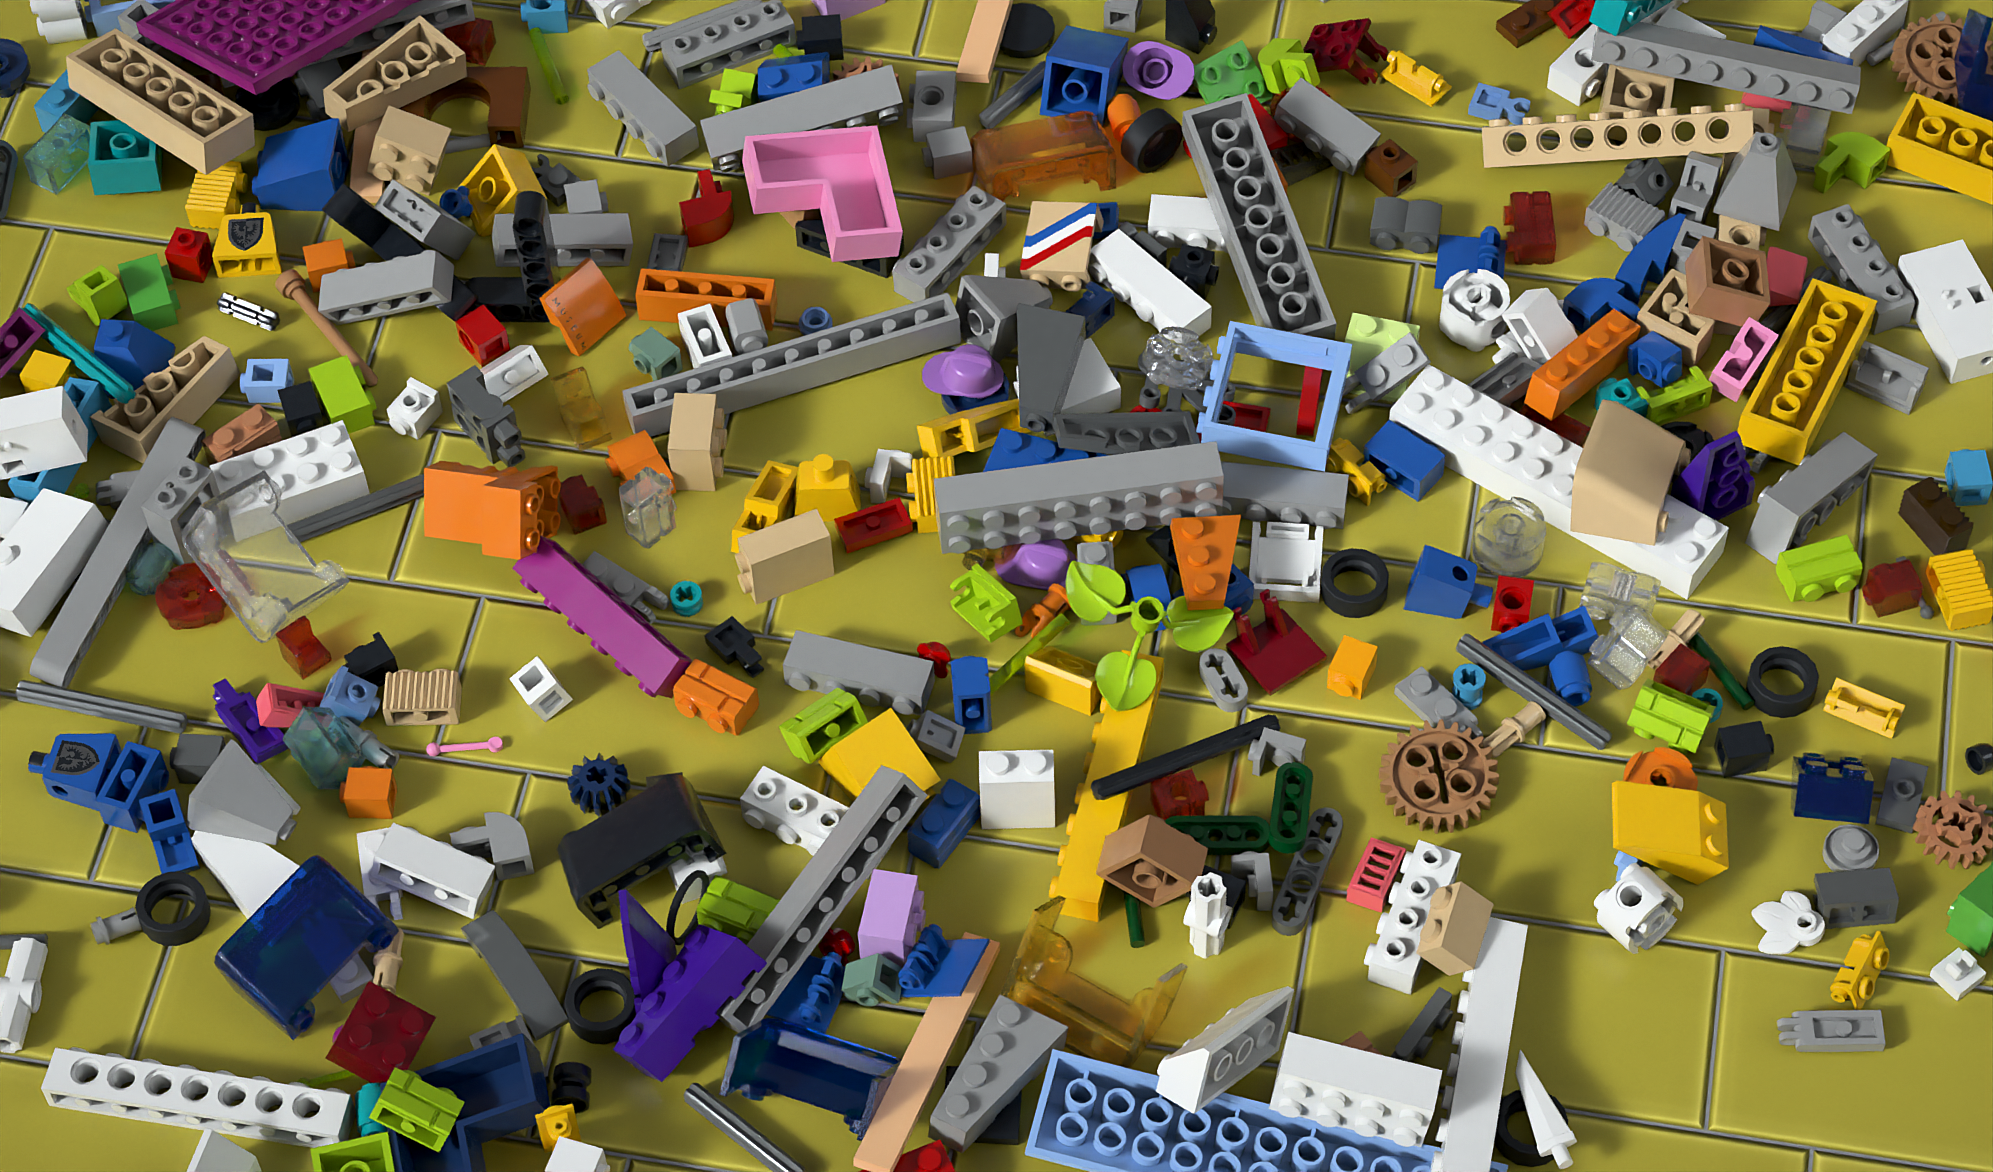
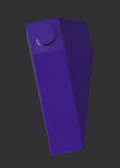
M1734 431L1707 444L1673 482L1670 496L1716 521L1750 505L1755 489V481L1749 473L1751 468L1745 460L1746 452L1738 432Z
M625 889L618 890L631 986L633 987L634 995H637V998H634L637 1015L645 997L653 992L662 979L667 965L677 957L675 941Z

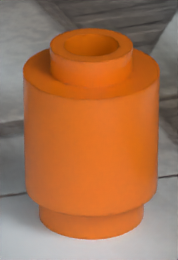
M1118 94L1112 97L1108 103L1107 115L1113 136L1117 141L1122 142L1124 134L1130 125L1141 115L1138 102L1129 94Z

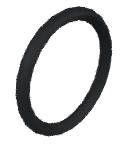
M696 870L685 878L677 890L669 909L666 932L675 941L677 946L684 944L686 937L699 925L697 912H695L692 921L679 938L675 937L674 928L677 913L684 895L691 884L697 878L702 880L699 902L703 895L707 893L710 881L706 872L702 870Z

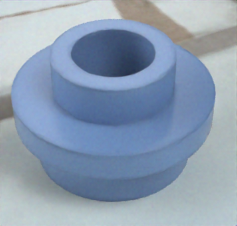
M821 307L806 309L799 319V330L804 336L833 327L830 314Z

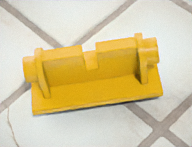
M1392 50L1388 54L1387 61L1390 65L1380 73L1382 78L1430 107H1433L1452 88L1451 85L1443 80V75L1440 73L1436 74L1423 65L1419 67L1416 65V61L1406 56L1402 50Z
M1338 438L1331 444L1326 470L1329 473L1348 474L1349 493L1354 497L1360 498L1369 506L1371 493L1373 491L1380 493L1386 488L1385 475L1370 461L1359 467L1358 464L1364 461L1365 456L1348 439Z
M1836 677L1832 690H1829L1825 699L1826 705L1823 711L1892 739L1905 705Z
M1876 931L1873 938L1862 934L1860 938L1854 939L1844 960L1845 966L1854 967V970L1840 967L1830 986L1833 1000L1840 1003L1845 1002V1000H1851L1855 1010H1862L1866 1000L1872 997L1875 982L1881 970L1887 967L1890 956L1881 931Z
M573 1103L565 1106H551L544 1110L543 1113L535 1115L545 1153L554 1150L559 1136L578 1142L582 1141Z

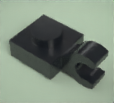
M733 616L704 635L706 644L728 665L737 659L751 678L764 671V668L758 663L762 660V657L753 649L756 645L755 637Z

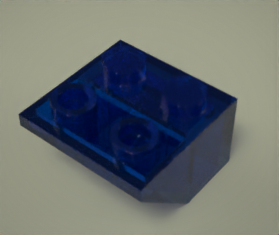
M1803 753V757L1793 756L1791 810L1793 816L1869 824L1874 779L1868 765L1862 764V759L1843 756L1840 757V761L1825 760V756L1818 753Z

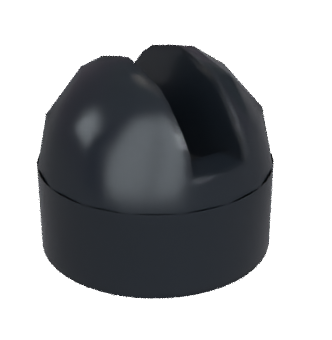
M1978 743L1967 748L1965 760L1972 772L1981 775L1992 770L1993 746L1988 743Z

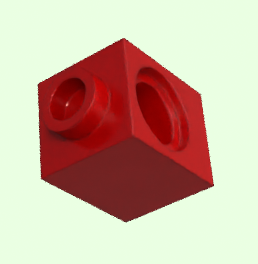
M176 227L164 252L172 278L204 283L213 264V249L208 233Z
M484 304L473 311L467 312L463 317L455 321L460 343L482 367L510 351L505 327Z
M1498 576L1491 630L1504 633L1529 621L1534 580Z

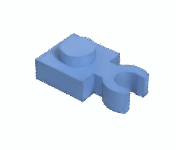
M1478 83L1469 104L1468 115L1486 120L1501 119L1503 116L1508 118L1513 124H1523L1522 118L1525 117V113L1518 111L1528 113L1530 101L1525 98L1510 99V91Z

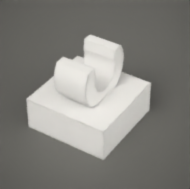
M1959 947L1934 966L1930 973V977L1956 1001H1959L1984 981L1986 972L1977 965V960L1967 950L1962 951Z

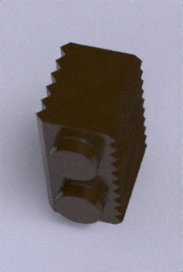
M1928 477L1907 488L1903 492L1904 495L1902 496L1903 499L1901 500L1902 503L1900 504L1901 507L1898 514L1934 555L1965 550L1974 522H1969V517H1964L1965 512L1960 511L1961 507H1956V502H1951L1952 498L1947 497V492H1942L1943 488L1938 486L1939 483L1934 482L1933 477Z

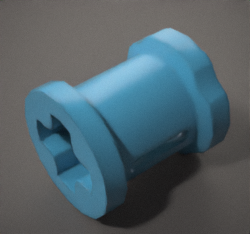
M1470 663L1460 665L1454 671L1452 695L1468 710H1473L1482 703V688L1486 682V675L1483 669L1478 665Z

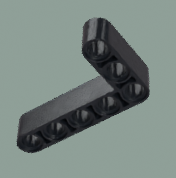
M344 183L322 208L330 218L371 247L385 261L392 260L398 256L408 257L426 251L402 227L374 208V205ZM453 274L451 302L435 306L453 321H457L469 311L479 299V296Z
M523 191L516 196L512 227L522 277H473L468 279L465 284L479 296V299L469 311H473L484 304L499 322L546 323L550 321L540 301V297L561 280L547 200L541 193L536 191Z

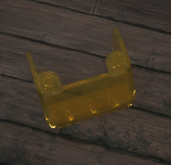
M1058 895L1033 910L1001 995L1068 1026L1065 1047L1082 1057L1130 1068L1167 1018L1188 966L1183 963L1179 964L1159 977L1154 988H1144L1136 993L1131 1005L1125 1003L1068 971L1073 959L1072 946L1064 936L1053 931L1066 899Z

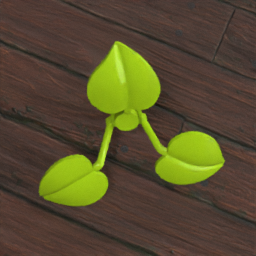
M1075 560L1071 561L1067 571L1066 594L1072 610L1080 618L1097 623L1106 617L1108 611L1113 615L1132 612L1131 625L1138 634L1130 656L1120 651L1108 653L1099 661L1095 672V681L1100 693L1110 707L1119 712L1128 711L1141 705L1150 696L1155 687V666L1148 660L1136 658L1145 634L1154 632L1158 628L1160 621L1166 629H1173V639L1181 648L1191 652H1202L1210 649L1218 642L1234 615V612L1226 606L1223 609L1188 611L1185 595L1171 601L1166 611H1164L1162 603L1157 598L1151 596L1143 597L1137 603L1132 601L1130 605L1115 608L1123 602L1126 594L1125 583L1117 572L1102 565L1086 564Z

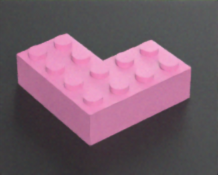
M877 125L745 136L742 163L754 214L820 209L832 262L896 257L899 255L903 230Z

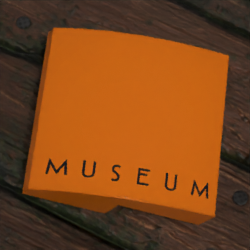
M588 257L540 297L550 323L560 328L570 353L579 357L626 317V313L611 285L593 260Z

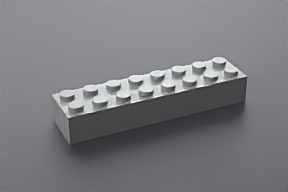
M1247 93L1183 111L1182 132L1256 326L1335 340L1337 323Z
M1217 442L934 478L936 521L942 554H959L968 550L983 548L997 549L1005 545L1033 544L1050 539L1064 540L1073 536L1088 534L1102 535L1111 531L1126 529L1139 530L1143 527L1163 524L1170 526L1172 518L1222 516L1224 474Z

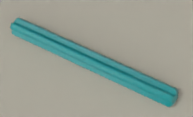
M27 303L24 308H21L45 329L41 335L44 340L67 359L72 360V363L91 379L99 382L101 387L120 403L126 404L130 399L135 398L136 392L133 391V386L34 304Z

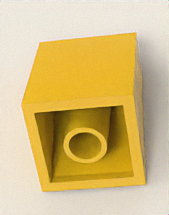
M889 708L833 745L818 761L821 767L852 802L856 800L881 765L904 773L928 795L924 801L936 794L932 788L941 781L892 708Z

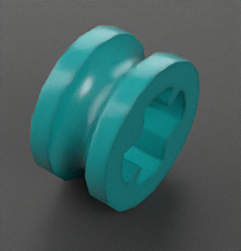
M682 581L678 582L671 589V606L677 615L690 617L700 612L703 607L702 591L696 583ZM693 596L692 601L688 600L687 598ZM681 597L686 598L683 602L680 600Z
M1702 688L1695 691L1691 697L1701 701H1708L1712 706L1716 707L1710 723L1715 722L1719 719L1723 707L1721 695L1710 688Z

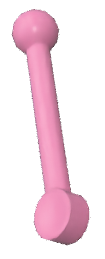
M492 737L488 742L439 745L432 742L427 745L426 751L428 755L433 757L441 752L489 749L491 752L496 753L502 750L503 743L499 737Z

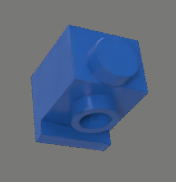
M1651 331L1628 346V373L1633 376L1640 373L1645 379L1664 388L1682 376V349L1656 332Z

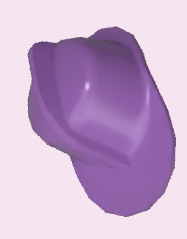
M1153 41L1140 42L1130 48L1124 57L1122 65L1123 76L1130 86L1140 92L1164 100L1175 99L1186 93L1192 85L1195 75L1194 64L1188 55Z
M966 344L954 351L935 355L926 362L922 370V380L931 391L943 395L965 396L969 398H984L993 395L1000 389L1004 377L1000 364L991 357L987 350L975 344Z
M1050 539L1033 544L1020 543L1003 546L995 557V568L998 575L1008 583L1048 590L1053 583L1066 588V575L1071 561H1077V559L1060 539Z

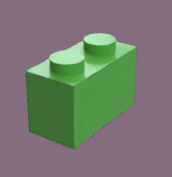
M157 253L118 264L135 322L151 331L179 324L175 310L181 309L176 290L168 291L167 286L173 284L168 265H160Z

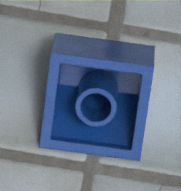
M823 52L764 60L758 68V97L760 102L829 83V53Z

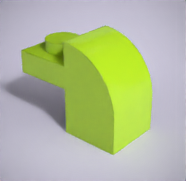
M1274 38L1258 54V61L1267 89L1272 93L1281 94L1287 87L1292 88L1300 77L1314 87L1320 83L1312 53H1304L1300 39Z
M724 68L720 91L711 89L709 102L716 106L715 116L757 104L759 99L758 75Z
M1843 132L1836 134L1828 139L1825 154L1815 165L1814 172H1816L1813 187L1824 194L1840 178L1846 176L1866 189L1886 171L1891 149L1864 133Z
M102 264L66 288L70 298L88 313L91 322L96 326L100 325L101 319L109 320L128 308V301L119 279Z

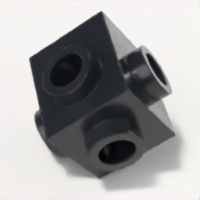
M1182 244L1178 257L1172 256L1169 271L1203 300H1206L1210 287L1215 286L1217 282L1219 266H1215V251L1199 246L1194 247Z

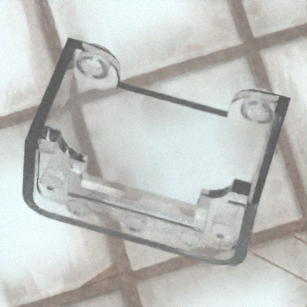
M265 470L202 503L181 534L186 551L248 632L260 643H266L283 633L343 590L350 581L339 564L328 559L316 564L276 512L281 504V489Z

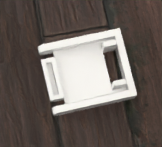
M1253 522L1249 579L1254 583L1253 599H1260V593L1265 589H1269L1270 598L1276 596L1277 600L1319 603L1323 526H1316L1315 540H1308L1309 524L1267 522L1266 537H1259L1261 533L1260 522ZM1267 582L1302 584V586L1267 584Z

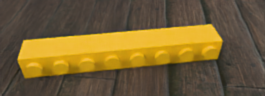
M1121 650V652L1130 656L1131 651ZM1142 653L1137 655L1136 659H1145L1152 662L1156 670L1155 687L1150 696L1138 707L1119 712L1113 710L1102 696L1100 713L1104 714L1102 723L1095 722L1092 743L1096 745L1093 753L1087 752L1083 768V773L1087 774L1085 783L1079 782L1075 795V804L1079 805L1076 814L1070 813L1067 823L1066 835H1069L1070 839L1068 845L1062 844L1059 851L1057 865L1062 868L1059 877L1053 876L1050 884L1049 898L1054 899V913L1095 922L1099 921L1109 883L1107 880L1096 875L1104 840L1107 835L1124 827L1134 789L1106 800H1096L1093 796L1091 784L1097 779L1141 763L1164 678V658Z

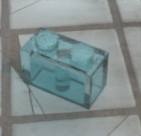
M64 113L23 156L31 182L57 195L88 163L90 126Z
M303 707L282 738L290 749L293 758L301 764L308 774L311 783L318 789H340L341 782L347 780L348 768H360L367 758L329 707Z

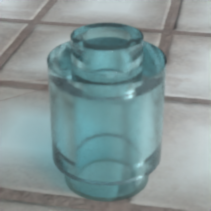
M151 542L147 547H143L126 575L130 589L142 596L157 594L173 567V552L157 542Z

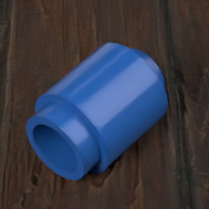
M1564 651L1557 654L1549 664L1556 694L1574 707L1587 703L1591 698L1592 684L1584 656L1573 651Z

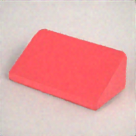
M1769 247L1766 258L1770 305L1768 307L1799 304L1808 264L1807 257L1777 247Z

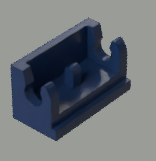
M1092 281L1085 285L1088 290L1083 293V297L1065 311L1066 313L1085 316V340L1115 316V294L1110 291L1107 292Z

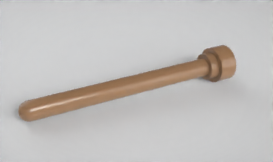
M294 269L283 272L275 282L277 290L284 298L295 300L338 352L342 356H348L353 367L359 365L367 386H375L378 382V377L333 323L318 312V306L306 293L305 280Z

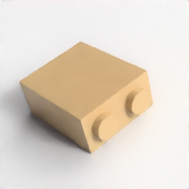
M817 509L737 538L739 553L735 554V559L741 572L737 575L744 594L750 593L756 605L834 576L830 533Z

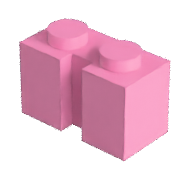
M1749 317L1735 337L1730 350L1725 352L1709 378V381L1713 384V389L1737 403L1773 349L1779 335Z

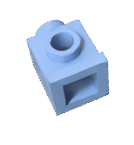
M248 359L246 373H241L240 375L241 393H246L249 403H281L277 390L294 385V377L289 359Z

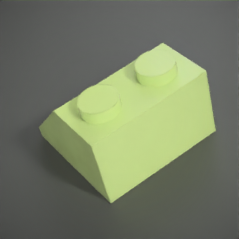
M1352 313L1345 338V343L1352 344L1347 378L1355 375L1354 372L1409 332L1414 334L1418 341L1420 326ZM1410 378L1381 399L1397 402L1407 390ZM1360 384L1350 393L1360 395L1365 393L1366 390Z

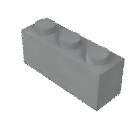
M1301 77L1278 103L1274 115V120L1283 131L1294 134L1304 141V144L1310 150L1321 153L1338 170L1346 171L1352 176L1363 165L1366 155H1368L1370 150L1377 146L1381 135L1377 130Z

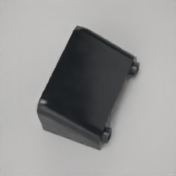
M675 774L663 776L655 785L581 829L567 833L557 848L570 893L578 910L598 929L614 921L611 907L613 904L617 907L620 906L618 890L626 889L628 891L681 858L687 865H690L694 862L692 856L705 855L711 863L727 854L692 784L686 777Z

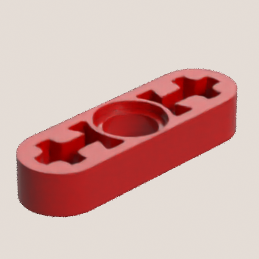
M1305 366L1296 435L1314 437L1324 369Z

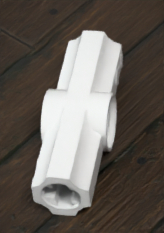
M1211 872L1204 876H1197L1191 886V901L1183 921L1185 925L1190 926V943L1193 945L1194 954L1205 959L1211 955H1219L1224 946V933L1232 915V907L1226 905L1227 888L1223 886L1222 877Z
M21 937V940L14 941L5 977H0V1051L4 1053H15V1051L22 1049L31 1013H36L41 1003L42 986L40 979L48 949L46 944L40 943L34 938Z

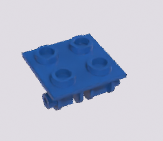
M1494 226L1486 227L1481 232L1480 238L1439 234L1434 288L1443 289L1451 276L1468 269L1469 273H1477L1478 269L1488 270L1503 279L1507 240H1500L1501 235Z
M930 924L929 927L923 928L918 940L919 943L913 946L912 952L907 957V962L898 974L899 984L902 986L900 998L961 996L990 940H945L942 935L943 931L938 925Z
M828 952L827 956H823L821 959L809 955L765 1015L826 1034L844 993L841 991L845 973V966H842L841 963L842 957L834 952Z

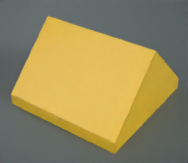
M1050 645L1026 656L1024 663L1025 691L1091 716L1102 696L1095 681V672L1098 664Z

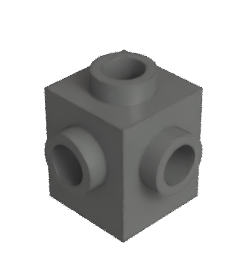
M1653 158L1647 160L1636 159L1630 162L1624 168L1625 173L1613 186L1617 185L1619 189L1623 188L1625 192H1629L1631 195H1635L1636 198H1641L1642 201H1646L1655 207L1666 198L1665 193L1674 183L1659 160Z

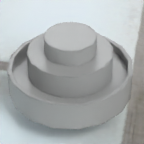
M1853 824L1839 825L1832 829L1825 837L1822 855L1824 862L1833 872L1873 869L1878 860L1879 845L1877 839L1867 829Z

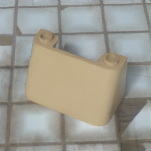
M1603 399L1575 469L1572 487L1570 531L1655 546L1659 532L1665 533L1668 525L1669 512L1663 511L1670 483L1673 475H1680L1681 470L1689 465L1691 449L1686 448V443L1683 439L1618 401Z

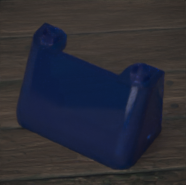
M315 855L307 859L221 946L215 956L214 963L236 993L294 1041L300 1033L307 1031L312 1026L315 1020L316 1009L311 1000L362 947L369 952L384 950L392 943L394 936L399 930L380 909L333 865L320 855Z

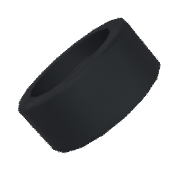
M1154 108L1140 115L1124 134L1121 142V155L1139 172H1154L1165 165L1179 148L1183 138L1182 126L1164 109Z
M1356 548L1341 550L1329 557L1322 568L1320 593L1324 603L1334 613L1348 618L1370 616L1378 611L1387 599L1389 572L1385 563L1372 552ZM1360 571L1369 575L1376 582V586L1368 594L1360 596L1348 595L1339 591L1334 586V578L1344 572Z
M1784 646L1768 648L1759 653L1751 663L1746 690L1755 700V707L1765 714L1779 718L1795 717L1805 712L1814 701L1819 674L1815 663L1801 651ZM1768 670H1788L1796 674L1803 681L1804 688L1801 692L1794 695L1776 694L1764 686L1761 682V676Z
M167 872L152 878L144 884L138 893L135 905L143 932L151 941L163 946H179L194 940L202 934L208 925L211 913L203 886L195 877L184 872ZM186 894L194 899V909L182 921L173 924H160L152 918L151 912L155 905L167 896Z
M605 968L584 972L573 980L566 991L565 1008L570 1027L579 1038L592 1044H609L619 1041V1036L623 1029L631 1024L636 1016L634 998H637V995H634L631 981L624 974ZM606 990L616 992L623 997L624 1008L612 1020L591 1022L581 1016L580 1004L591 993Z
M1515 1090L1500 1102L1494 1139L1495 1146L1504 1158L1516 1165L1527 1167L1546 1165L1555 1159L1553 1154L1541 1157L1537 1145L1523 1144L1514 1139L1508 1132L1507 1123L1511 1115L1526 1110L1521 1091ZM1549 1094L1550 1098L1552 1099L1558 1111L1560 1112L1566 1124L1568 1125V1118L1566 1115L1565 1108L1561 1105V1103L1557 1100L1556 1097Z

